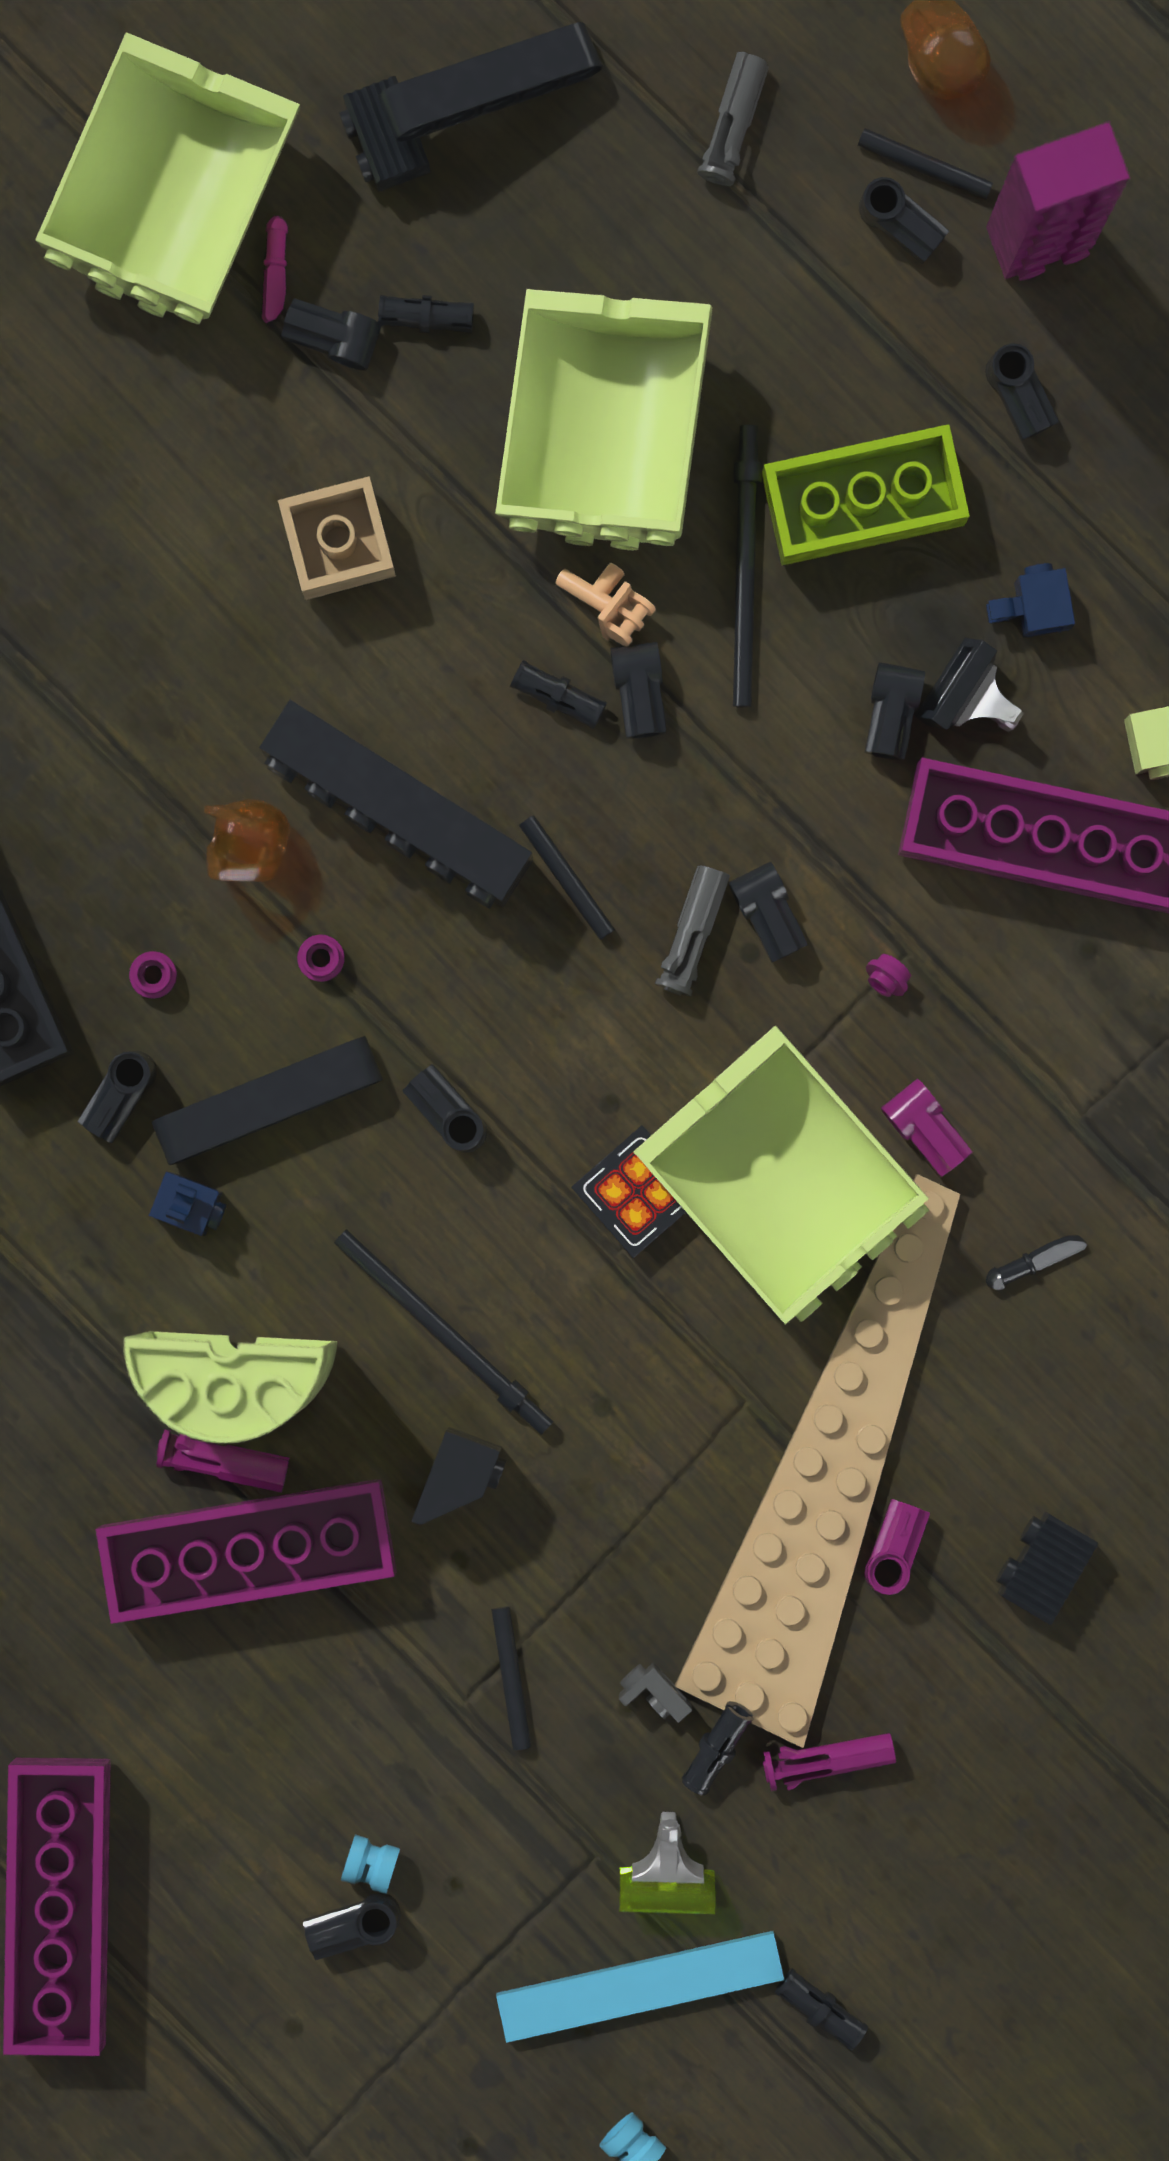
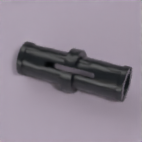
M380 295L378 322L382 326L420 328L421 333H430V329L472 333L474 303L432 300V296L422 295V299Z
M525 660L520 664L510 685L511 688L517 689L546 704V710L552 713L558 710L588 725L593 730L607 705L606 701H601L570 685V679L564 676L558 679Z
M734 1701L727 1702L723 1713L712 1731L705 1733L700 1739V1750L681 1778L683 1779L682 1783L689 1790L699 1795H707L724 1764L732 1762L736 1755L735 1746L754 1719L749 1709Z
M793 1968L786 1973L784 1980L780 1981L774 1993L777 1996L782 1997L807 2017L806 2022L813 2028L820 2026L845 2045L849 2051L859 2044L868 2030L867 2024L862 2023L835 2002L836 1996L829 1991L824 1994L799 1975Z

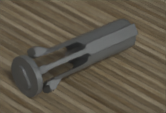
M737 52L719 108L720 115L710 147L703 155V165H700L697 171L701 178L709 182L724 186H732L735 182L733 171L735 166H739V152L747 128L751 125L769 69L764 59L746 52Z
M697 866L677 924L678 929L669 956L661 965V968L664 969L660 979L656 978L655 985L679 996H692L693 991L690 987L692 981L696 982L698 976L697 965L707 936L710 935L730 878L729 874L710 867Z

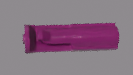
M165 1429L162 1439L159 1440L156 1467L162 1469L163 1466H171L177 1471L190 1470L217 1476L225 1481L282 1492L290 1458L232 1445L221 1446L193 1440L187 1435L171 1434V1430Z
M885 1733L801 1750H795L786 1746L779 1747V1759L787 1760L771 1761L770 1752L768 1751L764 1752L765 1761H763L766 1781L770 1785V1790L775 1791L777 1790L775 1780L782 1779L783 1777H787L783 1779V1782L787 1786V1790H791L805 1780L895 1764L896 1757L891 1734Z

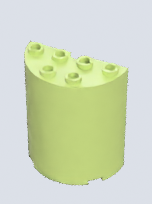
M126 32L35 241L47 251L44 259L62 269L70 270L72 267L83 273L89 279L96 282V290L107 296L120 300L122 295L126 294L139 300L137 306L150 314L163 317L165 312L169 311L191 323L200 324L202 319H207L211 315L300 110V104L231 75L215 73L197 61Z
M526 289L495 512L500 517L510 520L509 529L529 533L537 532V529L554 532L566 536L565 542L580 546H592L594 539L611 541V547L622 550H638L639 542H648L662 546L674 545L675 540L682 535L712 317L711 304L639 298L615 300L603 295Z
M776 1025L633 1151L785 1324L794 1316L800 1322L805 1320L822 1305V1302L817 1298L819 1294L830 1285L838 1291L858 1273L857 1271L862 1266L857 1261L862 1256L867 1254L872 1260L875 1259L894 1242L893 1240L897 1235L893 1230L898 1225L903 1223L909 1229L929 1211L924 1204L929 1199L927 1195Z
M148 1331L125 1337V1357L131 1380L139 1396L142 1397L149 1408L161 1421L178 1432L192 1438L218 1443L244 1441L258 1437L275 1429L300 1412L316 1397L325 1384L332 1369L337 1349V1341L257 1337L255 1344L239 1343L237 1349L231 1344L229 1335Z

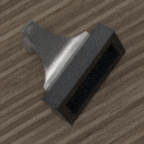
M964 638L915 717L930 727L945 730L952 726H960L973 718L987 717L997 722L1000 728L1009 732L1018 725L1023 712L1009 702L996 686L995 674L997 667L994 666L997 650L983 640Z

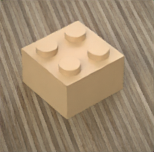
M370 476L278 500L305 600L396 576Z

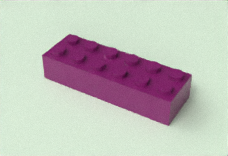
M1110 122L1015 155L986 226L1005 279L1018 275L1020 281L1027 280L1045 272L1044 265L1062 259L1063 265H1068L1090 255L1089 249L1093 248L1105 223L1108 221L1130 178Z
M921 758L918 762L899 847V856L1169 914L1168 810L927 758Z
M382 1478L104 1524L96 1528L111 1624L394 1577L397 1572Z
M15 1758L8 1765L3 2055L100 2056L106 2045L111 1759Z

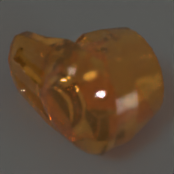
M914 0L900 15V24L908 48L909 69L916 84L926 93L941 99H956L972 93L986 78L990 70L991 57L986 42L970 16L954 0Z
M250 798L227 805H205L204 813L210 814L211 817L216 819L214 835L206 851L208 876L221 881L262 882L272 880L285 855L291 831L287 816L279 808L266 801Z

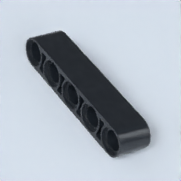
M578 22L397 83L378 95V100L396 142L401 143L579 83L600 72L603 69V65L585 23Z
M363 1036L162 1116L151 1123L167 1163L171 1166L382 1081L383 1078L366 1036Z

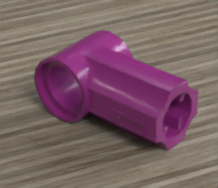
M919 1079L914 1080L881 1107V1111L906 1141L910 1139L939 1177H943L972 1153V1150L958 1134L957 1130L942 1115L944 1111L941 1105Z
M891 1499L872 1555L865 1566L866 1582L871 1589L881 1594L892 1595L899 1593L906 1587L930 1512ZM885 1559L894 1561L900 1570L899 1579L894 1585L889 1587L880 1585L874 1575L877 1564Z

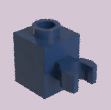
M1052 563L1024 568L1025 575H1020L1014 582L1016 597L988 601L989 604H986L989 624L1020 618L1023 638L1069 631L1075 624L1066 568L1053 570Z
M166 1171L149 1216L197 1235L206 1236L209 1228L213 1230L218 1229L227 1204L219 1202L223 1192Z

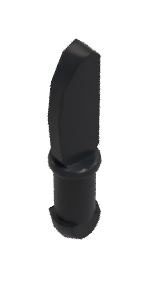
M1079 1235L1062 1237L1034 1250L1029 1255L1024 1253L1021 1258L999 1268H992L987 1273L985 1282L989 1288L996 1290L1004 1289L1007 1284L1029 1274H1036V1270H1042L1085 1250L1087 1244Z

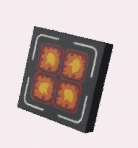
M643 1125L571 1187L633 1258L686 1213L633 1152L651 1136Z

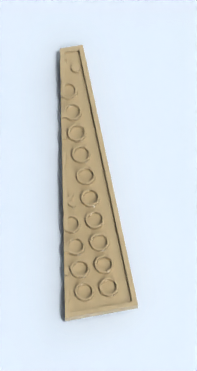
M916 1174L913 1181L929 1198L924 1203L929 1211L909 1229L903 1223L898 1225L893 1230L897 1235L893 1240L894 1242L877 1256L675 1683L676 1688L722 1710L725 1709V1705L729 1701L740 1703L753 1714L752 1724L802 1748L805 1745L960 1197L959 1193L919 1174Z

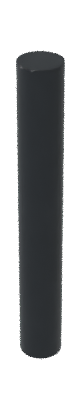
M864 128L857 145L984 200L987 199L993 182L866 128Z
M533 815L519 825L520 829L599 940L611 934L615 928L536 817Z
M510 1606L493 1608L491 1612L513 1750L531 1748Z

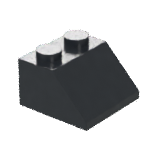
M448 1427L412 1522L422 1525L483 1497L486 1487L496 1490L506 1464L505 1459L498 1457L502 1446Z

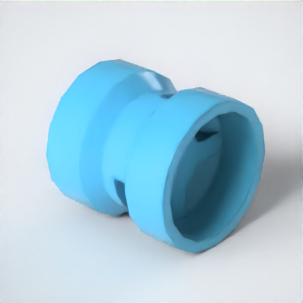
M355 1834L341 1881L354 1885L358 1882H364L369 1884L373 1891L386 1894L400 1848L388 1844L378 1847L372 1845L369 1838Z
M634 2112L622 2118L599 2144V2147L609 2157H618L619 2161H658L666 2150V2146L656 2136H649L643 2131V2122Z

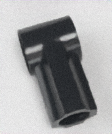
M881 177L874 179L868 184L859 201V213L864 222L873 228H879L922 265L949 233L947 228L904 193L903 187L892 178ZM876 193L888 195L893 201V210L887 213L876 211L871 205L870 197Z
M294 298L287 311L281 337L283 340L328 354L327 357L341 365L366 371L382 325L378 321L359 313L343 311L340 314Z
M1011 343L1002 346L989 359L985 374L989 384L997 390L1020 441H1023L1058 424L1059 421L1034 370V359L1030 351L1021 344ZM1004 357L1016 360L1021 370L1019 378L1009 379L1003 376L999 369V360Z
M652 642L630 645L628 647L610 648L615 688L620 690L626 739H640L666 734L664 706L660 692V684H663L658 643Z
M882 662L878 663L871 695V703L874 706L864 753L890 760L903 761L905 759L911 734L913 713L918 711L925 671Z
M768 862L728 882L738 907L745 919H750L771 963L808 945L797 919L787 903V900H789L788 894L772 862Z
M128 1051L116 1055L109 1065L108 1073L79 1118L78 1123L96 1136L114 1143L144 1092L155 1081L157 1073L153 1059L141 1051ZM129 1059L137 1060L143 1067V1078L135 1086L126 1083L121 1075L122 1066Z
M433 1064L421 1071L402 1090L451 1148L464 1153L474 1152L486 1141L487 1126L483 1118L471 1108ZM461 1118H471L476 1124L477 1131L475 1137L468 1143L461 1144L456 1142L452 1134L453 1125Z
M374 1893L366 1897L364 1901L305 1918L303 1924L309 1950L316 1961L368 1944L381 1945L389 1941L394 1935L400 1922L401 1910L398 1902L392 1896ZM371 1909L384 1911L389 1917L390 1925L381 1929L372 1927L366 1919V1912Z

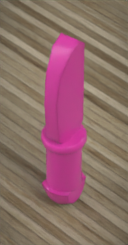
M280 216L271 218L265 230L267 232V250L264 265L267 267L264 270L262 319L265 323L271 322L278 317L283 310L286 294L285 267L287 261L285 260V244L288 226L286 221Z

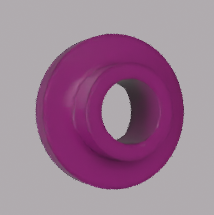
M314 935L306 939L300 946L297 961L300 970L306 977L313 981L325 982L335 978L341 972L344 966L345 955L341 945L334 938L328 935ZM318 950H326L330 954V961L325 967H317L313 963V955Z
M150 951L139 955L133 961L129 971V978L132 987L138 994L146 998L156 999L167 995L173 989L177 979V971L173 961L168 956L160 952ZM153 966L159 967L162 971L161 980L156 984H149L145 979L146 971Z
M881 954L877 960L872 959L866 965V971L870 976L868 982L881 995L890 997L892 994L903 996L907 991V982L910 980L911 974L896 958L888 954Z

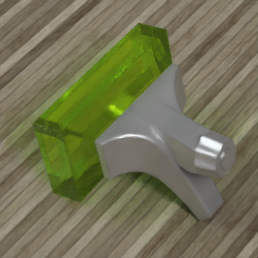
M676 1812L661 1813L657 1838L650 1853L644 1859L632 1863V1867L620 1868L619 1912L715 1914V1870L704 1869L702 1864L693 1861L687 1855L680 1839L681 1830L680 1824L677 1822Z

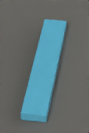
M769 1931L496 1993V1998L507 2043L784 1980L774 1932Z

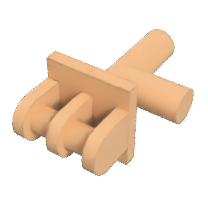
M609 563L593 585L569 570L563 569L556 579V585L601 612L597 618L602 637L608 641L611 638L619 644L628 647L632 642L630 636L634 630L640 631L643 628L644 623L642 620L646 615L652 616L656 611L655 606L649 600L633 591L631 585L627 582L623 583L613 598L609 596L624 576V572L613 563Z

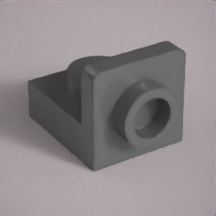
M654 1662L647 1669H644L639 1664L620 1682L624 1690L619 1693V1700L624 1706L628 1705L647 1688L651 1693L646 1697V1700L663 1719L671 1715L679 1723L692 1711V1703L675 1687L673 1682Z

